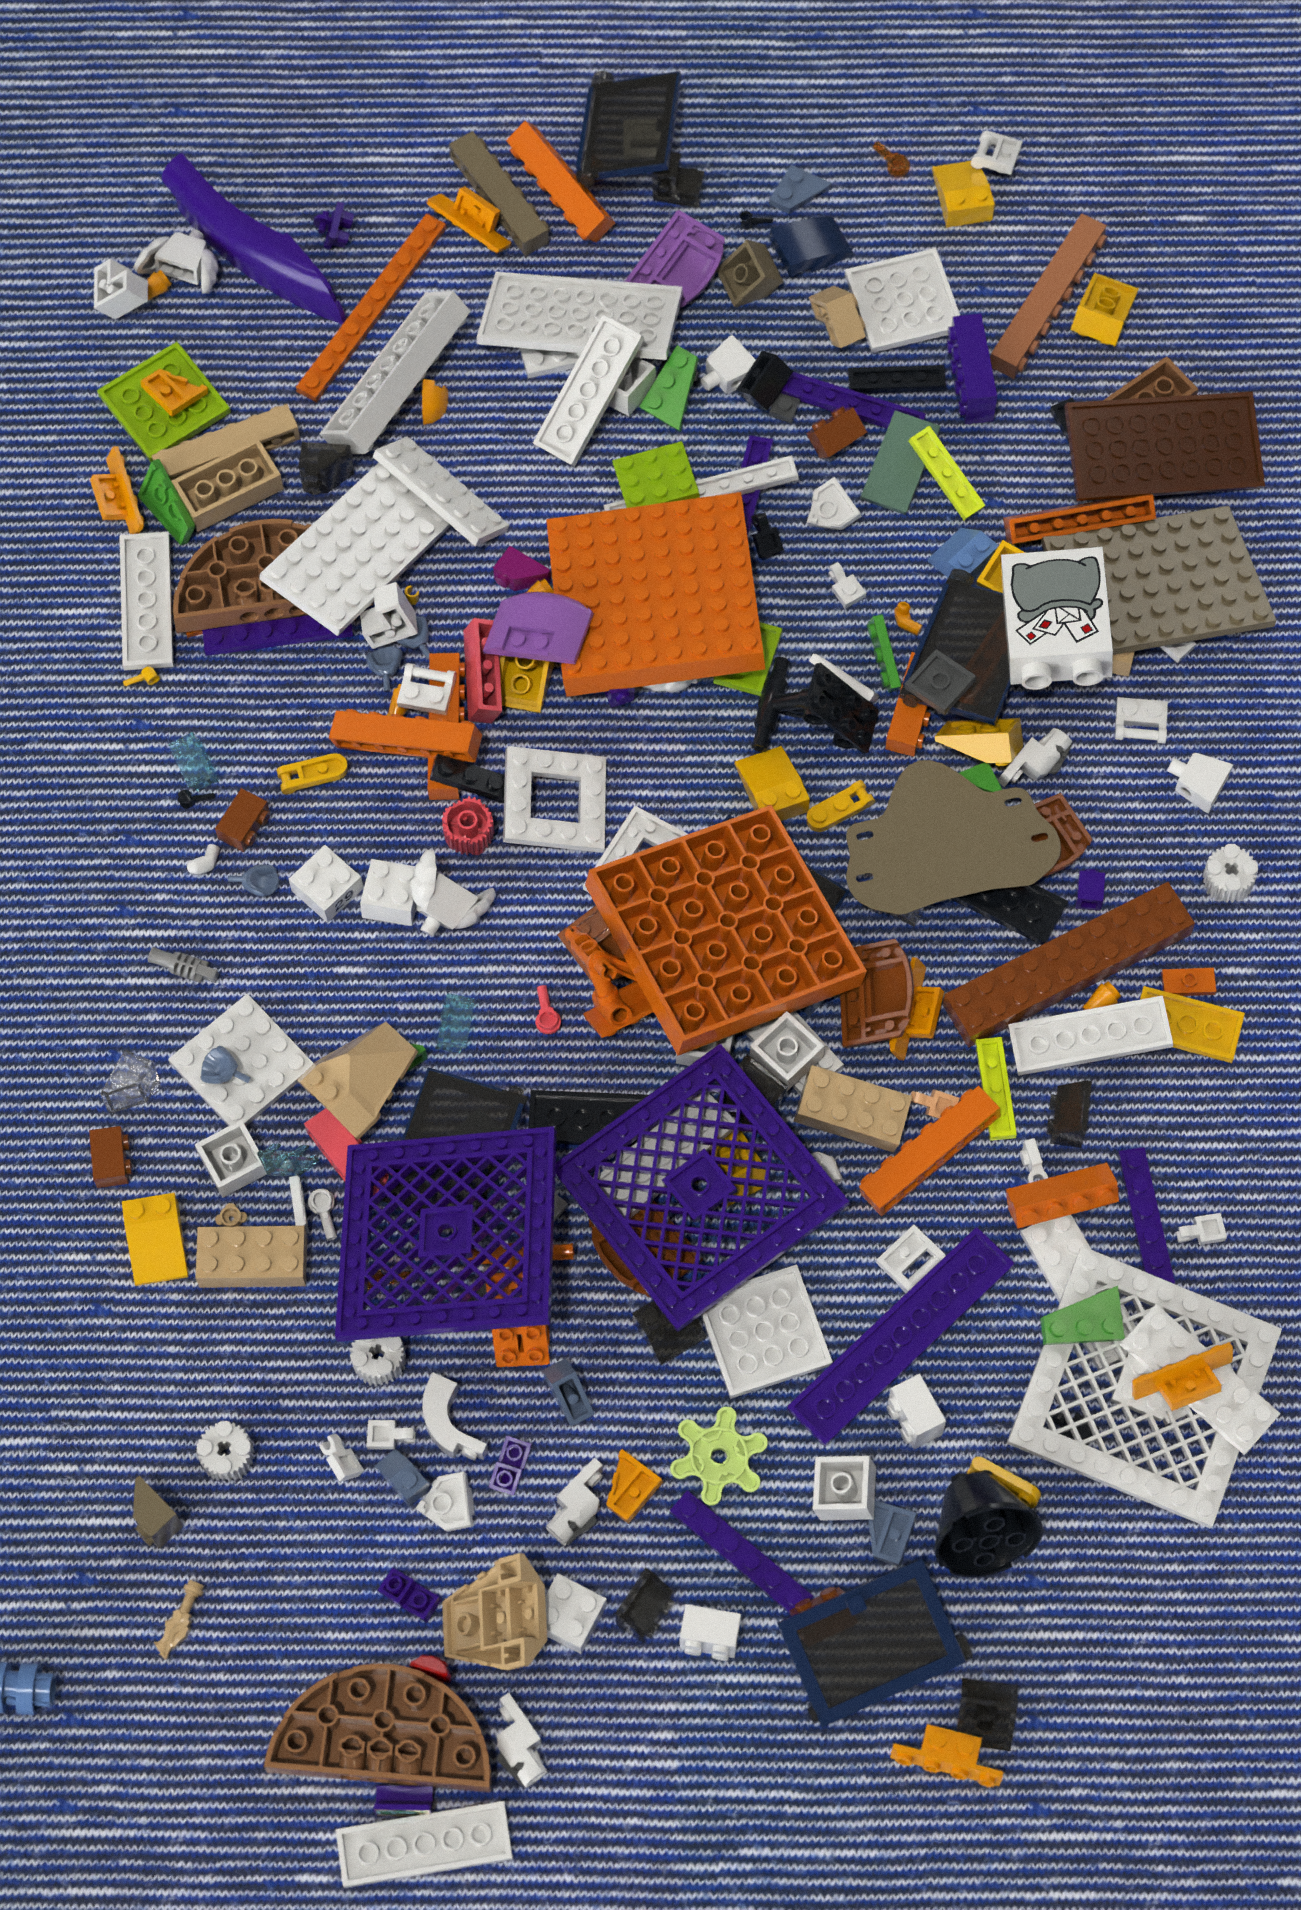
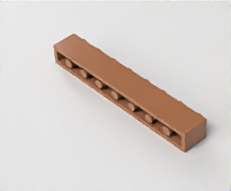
M1081 213L992 351L990 360L993 369L1015 379L1019 371L1023 372L1029 361L1027 358L1030 354L1034 355L1040 345V338L1042 336L1046 337L1052 319L1059 317L1063 308L1061 306L1063 302L1070 300L1074 292V285L1076 283L1080 284L1085 275L1084 270L1086 266L1093 264L1096 258L1095 252L1098 248L1102 249L1108 238L1105 235L1107 225Z

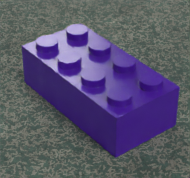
M982 314L953 316L952 326L948 327L949 339L946 340L947 353L952 354L953 359L950 360V370L952 375H956L954 391L955 395L960 396V401H958L959 416L964 417L965 425L992 422L995 415L997 391Z

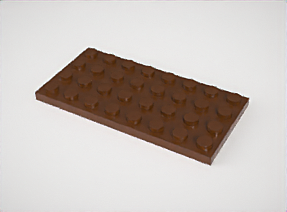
M1253 391L1070 402L1064 405L1076 501L1126 498L1146 494L1158 496L1262 489L1265 487Z

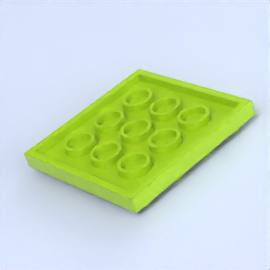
M178 342L173 343L97 390L98 396L150 463L153 461L152 455L158 451L179 445L231 413L230 407ZM158 369H162L174 376L187 378L188 383L195 386L206 385L208 387V394L176 415L171 416L141 387V380Z

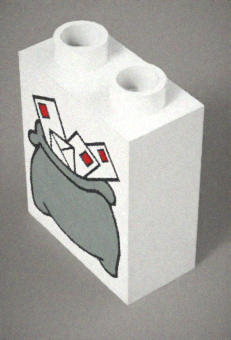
M1094 547L1001 555L1010 684H1022L1027 689L1038 690L1048 687L1052 681L1073 680L1078 685L1090 686L1099 683L1105 677H1112L1113 648L1103 548Z

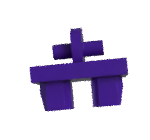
M339 201L336 204L335 210L332 211L331 217H329V212L324 210L322 214L316 215L313 220V224L318 228V233L324 234L325 230H327L323 246L327 250H330L332 245L345 248L349 233L339 230L338 227L342 226L350 229L354 214L343 210L344 203Z

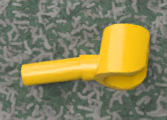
M410 585L405 588L404 595L411 605H415L419 601V591L415 595H410L412 592V586Z
M148 666L138 676L124 680L123 684L128 686L145 680L148 685H153L160 680V677L152 667Z

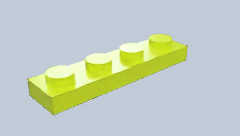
M930 425L908 440L963 520H966L985 506Z
M1002 1037L976 1039L975 1045L982 1089L1000 1107L1001 1114L988 1127L990 1141L1016 1138L1017 1133Z

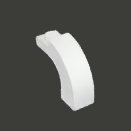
M433 1372L423 1395V1416L430 1437L438 1448L454 1459L460 1449L462 1450L461 1454L469 1459L476 1460V1458L484 1460L488 1453L487 1444L460 1432L449 1420L450 1407L459 1391L457 1383Z

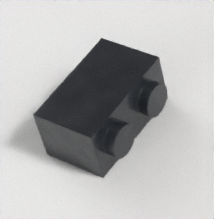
M761 351L736 391L753 407L768 411L783 386L787 384L793 370L776 354Z

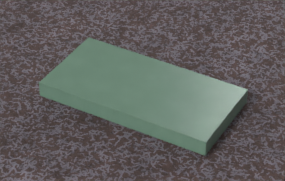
M895 410L860 499L906 515L926 467L908 440L929 425L938 437L941 426Z

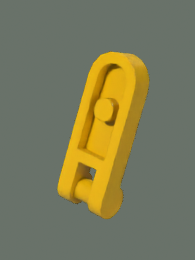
M333 753L280 766L276 772L278 778L282 781L280 785L281 791L287 795L299 789L342 779L348 772V764L344 756ZM298 774L299 778L292 780L291 776Z
M858 780L849 788L810 808L807 812L806 823L815 832L826 831L869 808L875 803V799L872 794H868L865 790L866 785L864 782ZM857 795L860 800L854 803L851 798Z
M983 1457L972 1459L966 1475L991 1471L999 1482L1030 1508L1037 1506L1041 1498V1493L1037 1487Z

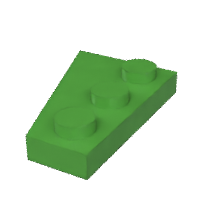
M677 345L639 407L681 432L682 420L687 409V400L690 388L693 385L699 358Z
M160 459L153 460L137 496L180 545L187 544L195 524Z
M883 614L873 616L867 623V628L874 647L876 662L879 663L881 669V683L883 687H887L888 692L897 691L901 687L884 617Z
M1118 1286L1040 1318L1043 1345L1109 1342L1125 1339Z

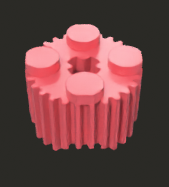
M470 796L467 799H463L462 802L458 800L457 804L453 803V806L445 808L442 826L448 847L452 850L455 849L456 852L460 851L461 854H482L485 851V847L488 848V844H491V839L494 838V823L489 808H486V805L481 803V799L476 800V797L471 799Z

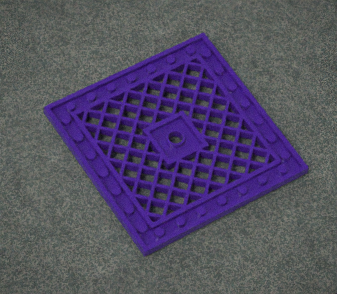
M721 1043L556 1162L555 1167L556 1177L677 1332L850 1205L846 1196ZM707 1091L720 1093L719 1103L705 1102ZM701 1093L700 1101L691 1100ZM725 1093L734 1105L724 1104ZM686 1107L699 1108L698 1119L684 1117ZM680 1108L679 1117L670 1116L672 1113H674L676 1110ZM704 1109L718 1110L716 1121L704 1120ZM723 1111L736 1112L735 1123L722 1122ZM741 1113L751 1125L740 1124ZM664 1123L678 1124L677 1133H663ZM659 1124L658 1132L649 1131ZM683 1124L696 1126L695 1136L681 1135ZM701 1127L715 1128L714 1138L700 1137ZM720 1128L734 1130L732 1141L719 1139ZM738 1132H752L751 1143L737 1141ZM757 1133L766 1144L756 1143ZM643 1138L657 1139L655 1150L642 1149ZM638 1139L636 1148L627 1147ZM662 1140L675 1141L674 1152L660 1151ZM680 1142L694 1143L692 1154L679 1153ZM699 1144L712 1145L711 1156L705 1148L698 1153ZM717 1146L730 1147V1158L716 1157ZM736 1148L750 1150L748 1160L734 1159ZM754 1151L768 1152L767 1163L753 1161ZM622 1153L635 1155L634 1166L620 1164ZM773 1153L782 1164L772 1163ZM616 1155L615 1163L606 1162ZM641 1155L654 1157L652 1168L639 1166ZM659 1157L672 1159L671 1170L657 1168ZM677 1160H686L684 1164L676 1169ZM717 1164L728 1165L727 1176ZM733 1166L747 1167L746 1178L732 1177ZM752 1168L766 1169L765 1179H750ZM595 1170L594 1179H593L592 1176L590 1175V1173ZM600 1170H614L612 1181L599 1180ZM771 1170L784 1172L783 1183L769 1181ZM619 1171L632 1172L631 1183L617 1182ZM789 1172L799 1184L788 1183ZM637 1174H651L650 1185L636 1184ZM656 1175L666 1176L662 1179L665 1187L655 1186ZM697 1180H703L707 1183V1186L703 1191L698 1192L692 1189V1184ZM733 1184L744 1185L743 1196L733 1195L737 1192ZM749 1186L763 1187L762 1198L748 1197ZM600 1187L611 1188L609 1198ZM768 1188L782 1189L781 1200L767 1199ZM616 1189L630 1190L628 1201L615 1200ZM787 1190L801 1192L799 1203L785 1201ZM635 1191L648 1192L647 1203L633 1202ZM653 1193L667 1194L666 1204H652ZM805 1193H807L810 1198L804 1202ZM672 1196L681 1207L670 1206ZM723 1202L721 1212L711 1211ZM728 1202L742 1203L740 1214L726 1213ZM747 1204L761 1205L759 1216L745 1215ZM765 1206L779 1207L778 1218L764 1217ZM616 1207L627 1208L625 1218ZM784 1208L794 1209L783 1218ZM632 1209L645 1210L644 1221L630 1220ZM650 1212H664L663 1223L649 1222ZM669 1213L683 1214L681 1226L668 1224ZM688 1216L694 1223L701 1219L700 1228L686 1226ZM706 1218L720 1219L719 1230L706 1229ZM725 1219L739 1221L738 1232L724 1231ZM744 1222L758 1223L757 1234L743 1233ZM763 1224L773 1225L762 1233ZM632 1227L643 1228L641 1239ZM648 1229L661 1230L660 1241L646 1240ZM666 1231L680 1232L679 1243L665 1242ZM685 1233L699 1235L697 1246L684 1244ZM704 1235L718 1237L716 1248L702 1247ZM723 1237L736 1239L735 1250L721 1249ZM741 1240L751 1241L742 1249H740ZM647 1247L658 1248L657 1259ZM663 1250H677L676 1262L662 1260ZM682 1251L695 1252V1264L681 1263ZM701 1253L715 1255L714 1265H700ZM720 1255L730 1257L719 1265ZM663 1267L674 1268L673 1280ZM679 1270L693 1271L692 1282L678 1281ZM698 1271L708 1272L707 1275L697 1281ZM679 1288L687 1289L684 1292H682Z
M555 1127L348 1145L335 1325L336 1340L341 1342L549 1325L551 1322L557 1135ZM518 1161L522 1167L512 1174L508 1169ZM472 1162H479L476 1166L471 1164ZM491 1163L496 1169L487 1177L482 1171ZM453 1164L450 1168H447V1167L445 1166V1165ZM466 1166L470 1171L460 1179L456 1173ZM440 1168L444 1174L434 1181L430 1176ZM394 1169H401L398 1173L394 1171ZM414 1170L418 1176L409 1184L404 1178ZM386 1173H389L393 1178L384 1186L381 1185L378 1181ZM504 1174L509 1179L501 1187H498L494 1182ZM525 1175L526 1185L522 1181H520ZM478 1176L482 1182L473 1190L468 1184ZM450 1179H453L457 1184L448 1192L445 1191L442 1187ZM426 1181L431 1186L421 1195L416 1189ZM400 1183L405 1188L395 1197L391 1191ZM517 1185L522 1190L511 1198L507 1192ZM375 1186L379 1191L373 1196ZM491 1187L495 1193L485 1200L480 1195ZM464 1189L469 1195L459 1203L455 1197ZM438 1191L443 1197L433 1205L428 1200ZM413 1194L417 1199L409 1207L405 1206L402 1202ZM387 1196L391 1202L381 1210L377 1204ZM503 1198L508 1203L498 1211L493 1206ZM524 1199H525V1209L520 1205V1203H521ZM475 1200L482 1204L477 1210L472 1204ZM450 1202L454 1205L445 1207ZM423 1205L427 1206L428 1208L421 1209L420 1218H419L415 1213H416ZM399 1207L404 1212L393 1220L389 1215ZM515 1208L521 1214L510 1222L506 1216ZM372 1209H373L376 1213H378L373 1219H372ZM490 1211L494 1217L484 1224L479 1219ZM411 1217L416 1223L406 1232L401 1226ZM385 1220L390 1225L380 1234L375 1228ZM500 1222H503L507 1227L499 1235L495 1234L492 1230ZM525 1222L523 1233L519 1227ZM475 1224L481 1228L476 1234ZM445 1229H453L451 1236L447 1238L441 1237V1233ZM398 1231L402 1236L394 1244H391L387 1239ZM418 1232L419 1242L413 1238ZM371 1233H372V1234L376 1237V1239H374V1240L370 1243V1238H371ZM515 1233L520 1238L510 1247L505 1240ZM489 1235L493 1241L487 1247H481L478 1243L485 1236ZM408 1242L412 1243L415 1247L406 1255L399 1251ZM382 1244L389 1248L380 1257L374 1254ZM499 1246H502L506 1251L496 1260L491 1254ZM524 1246V1253L522 1257L517 1252ZM475 1248L479 1254L470 1262L466 1258L474 1257ZM394 1255H397L401 1260L391 1269L386 1263ZM417 1256L422 1262L418 1267L412 1262ZM369 1257L375 1261L370 1267ZM514 1257L519 1262L509 1271L504 1265ZM488 1259L492 1265L482 1273L477 1267ZM439 1260H448V1261H447L445 1264H443V1263H442L441 1261H439ZM461 1261L466 1267L458 1275H455L451 1269ZM431 1265H437L440 1269L431 1277L424 1273ZM409 1266L414 1271L403 1280L398 1274ZM383 1268L387 1274L377 1282L372 1276ZM500 1270L505 1276L495 1284L490 1278ZM523 1271V1280L521 1281L516 1276ZM473 1272L479 1278L468 1286L463 1281ZM447 1274L452 1280L442 1289L437 1283ZM421 1277L426 1282L416 1291L411 1285ZM395 1279L399 1285L389 1293L385 1287ZM369 1281L373 1285V1287L367 1292V1285ZM513 1281L518 1287L510 1295H507L503 1289ZM486 1283L492 1289L483 1297H480L476 1292ZM460 1286L465 1291L455 1300L449 1294ZM434 1288L438 1294L428 1302L423 1296ZM407 1290L412 1296L401 1304L397 1298ZM381 1292L385 1298L375 1306L370 1301ZM499 1294L503 1299L494 1298ZM471 1297H473L476 1301H467V1300L470 1299ZM444 1299L450 1302L440 1304ZM418 1301H420L423 1304L419 1306H414ZM392 1303L396 1306L395 1308H388Z

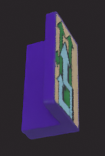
M377 1785L376 1804H374L375 1815L411 1817L433 1813L434 1788L431 1786Z

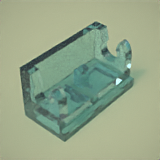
M193 732L168 744L189 788L194 786L195 790L198 791L219 782L200 739Z
M447 993L443 1002L435 1046L436 1050L461 1053L462 1049H466L475 1002L474 998Z
M272 1144L265 1150L257 1152L268 1176L300 1177L319 1162L317 1155L302 1157L303 1152L308 1150L309 1145H301L294 1151L276 1150L281 1147V1144Z

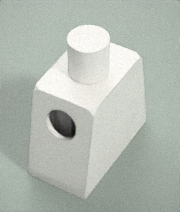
M731 335L706 359L707 375L700 379L701 383L707 391L718 385L725 393L729 394L737 389L755 362V359Z
M1193 753L1187 764L1173 758L1167 772L1179 777L1175 789L1177 793L1209 814L1230 776L1233 765L1199 753Z

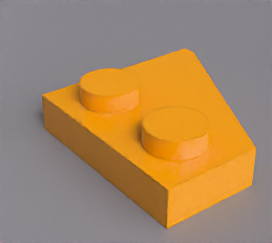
M158 369L141 380V387L171 416L176 415L208 394V387L206 385L195 386L188 383L187 378L174 376L162 369Z
M621 1449L606 1506L629 1524L662 1485L663 1481L654 1472Z

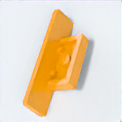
M466 186L459 188L455 202L441 193L427 200L426 204L433 208L435 212L443 215L452 224L469 233L472 238L479 240L489 250L499 253L511 246V242L495 231L501 211Z
M113 446L106 458L110 474H93L90 479L102 520H126L129 533L140 534L144 528V518L140 515L138 500L131 488V478L127 475L124 457L120 454L118 446Z
M912 957L910 962L914 982V999L910 1020L903 1036L890 1039L889 1041L890 1051L898 1060H905L910 1038H934L944 995L941 987H922L926 967L917 957Z
M1228 1342L1223 1345H1216L1198 1355H1191L1175 1364H1168L1152 1373L1140 1375L1132 1381V1396L1135 1400L1160 1391L1173 1411L1221 1392V1384L1212 1370L1233 1361L1232 1344Z
M927 1724L921 1750L894 1743L890 1755L891 1759H895L901 1765L910 1766L914 1764L922 1766L928 1772L938 1773L941 1771L949 1773L955 1779L966 1780L968 1778L976 1780L980 1785L986 1787L1000 1786L1004 1774L1003 1771L977 1765L982 1738Z

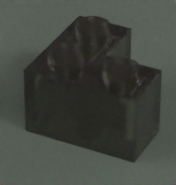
M659 150L657 152L656 161H658ZM671 151L668 170L653 172V201L699 208L704 188V171L695 168H681V154Z

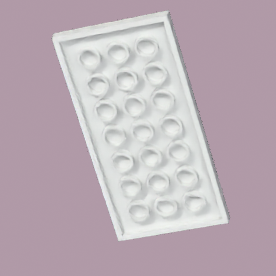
M495 272L477 334V344L582 353L603 314L645 337L635 355L636 358L667 360L683 295V287Z
M378 463L260 573L259 579L338 636L374 602L373 589L393 583L451 525Z

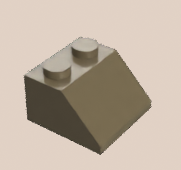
M746 240L717 269V273L734 307L767 297L784 282L766 245L751 240Z
M139 1475L135 1479L133 1518L137 1523L135 1530L149 1547L154 1543L160 1549L183 1525L177 1514Z

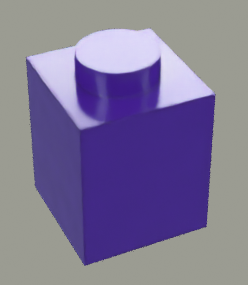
M1095 869L1079 871L1075 909L1101 911L1104 899L1105 873Z

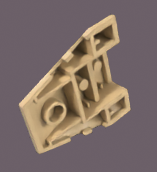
M384 1022L315 1061L297 1079V1082L328 1109L358 1140L377 1122L381 1115L379 1113L386 1100L391 1099L393 1095L392 1089L398 1079L402 1080L418 1051L387 1022Z
M523 1553L498 1559L494 1562L495 1566L487 1572L482 1571L477 1575V1580L470 1585L465 1584L442 1601L444 1657L508 1671L531 1664L547 1642L545 1584Z

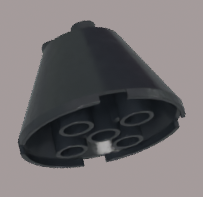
M991 1471L967 1475L964 1473L956 1474L951 1478V1484L947 1487L944 1494L934 1546L936 1560L940 1567L944 1566L949 1569L950 1574L961 1577H982L1002 1572L1012 1567L1011 1562L1022 1555L1024 1558H1027L1036 1549L1043 1534L1042 1522L1038 1514L999 1482Z

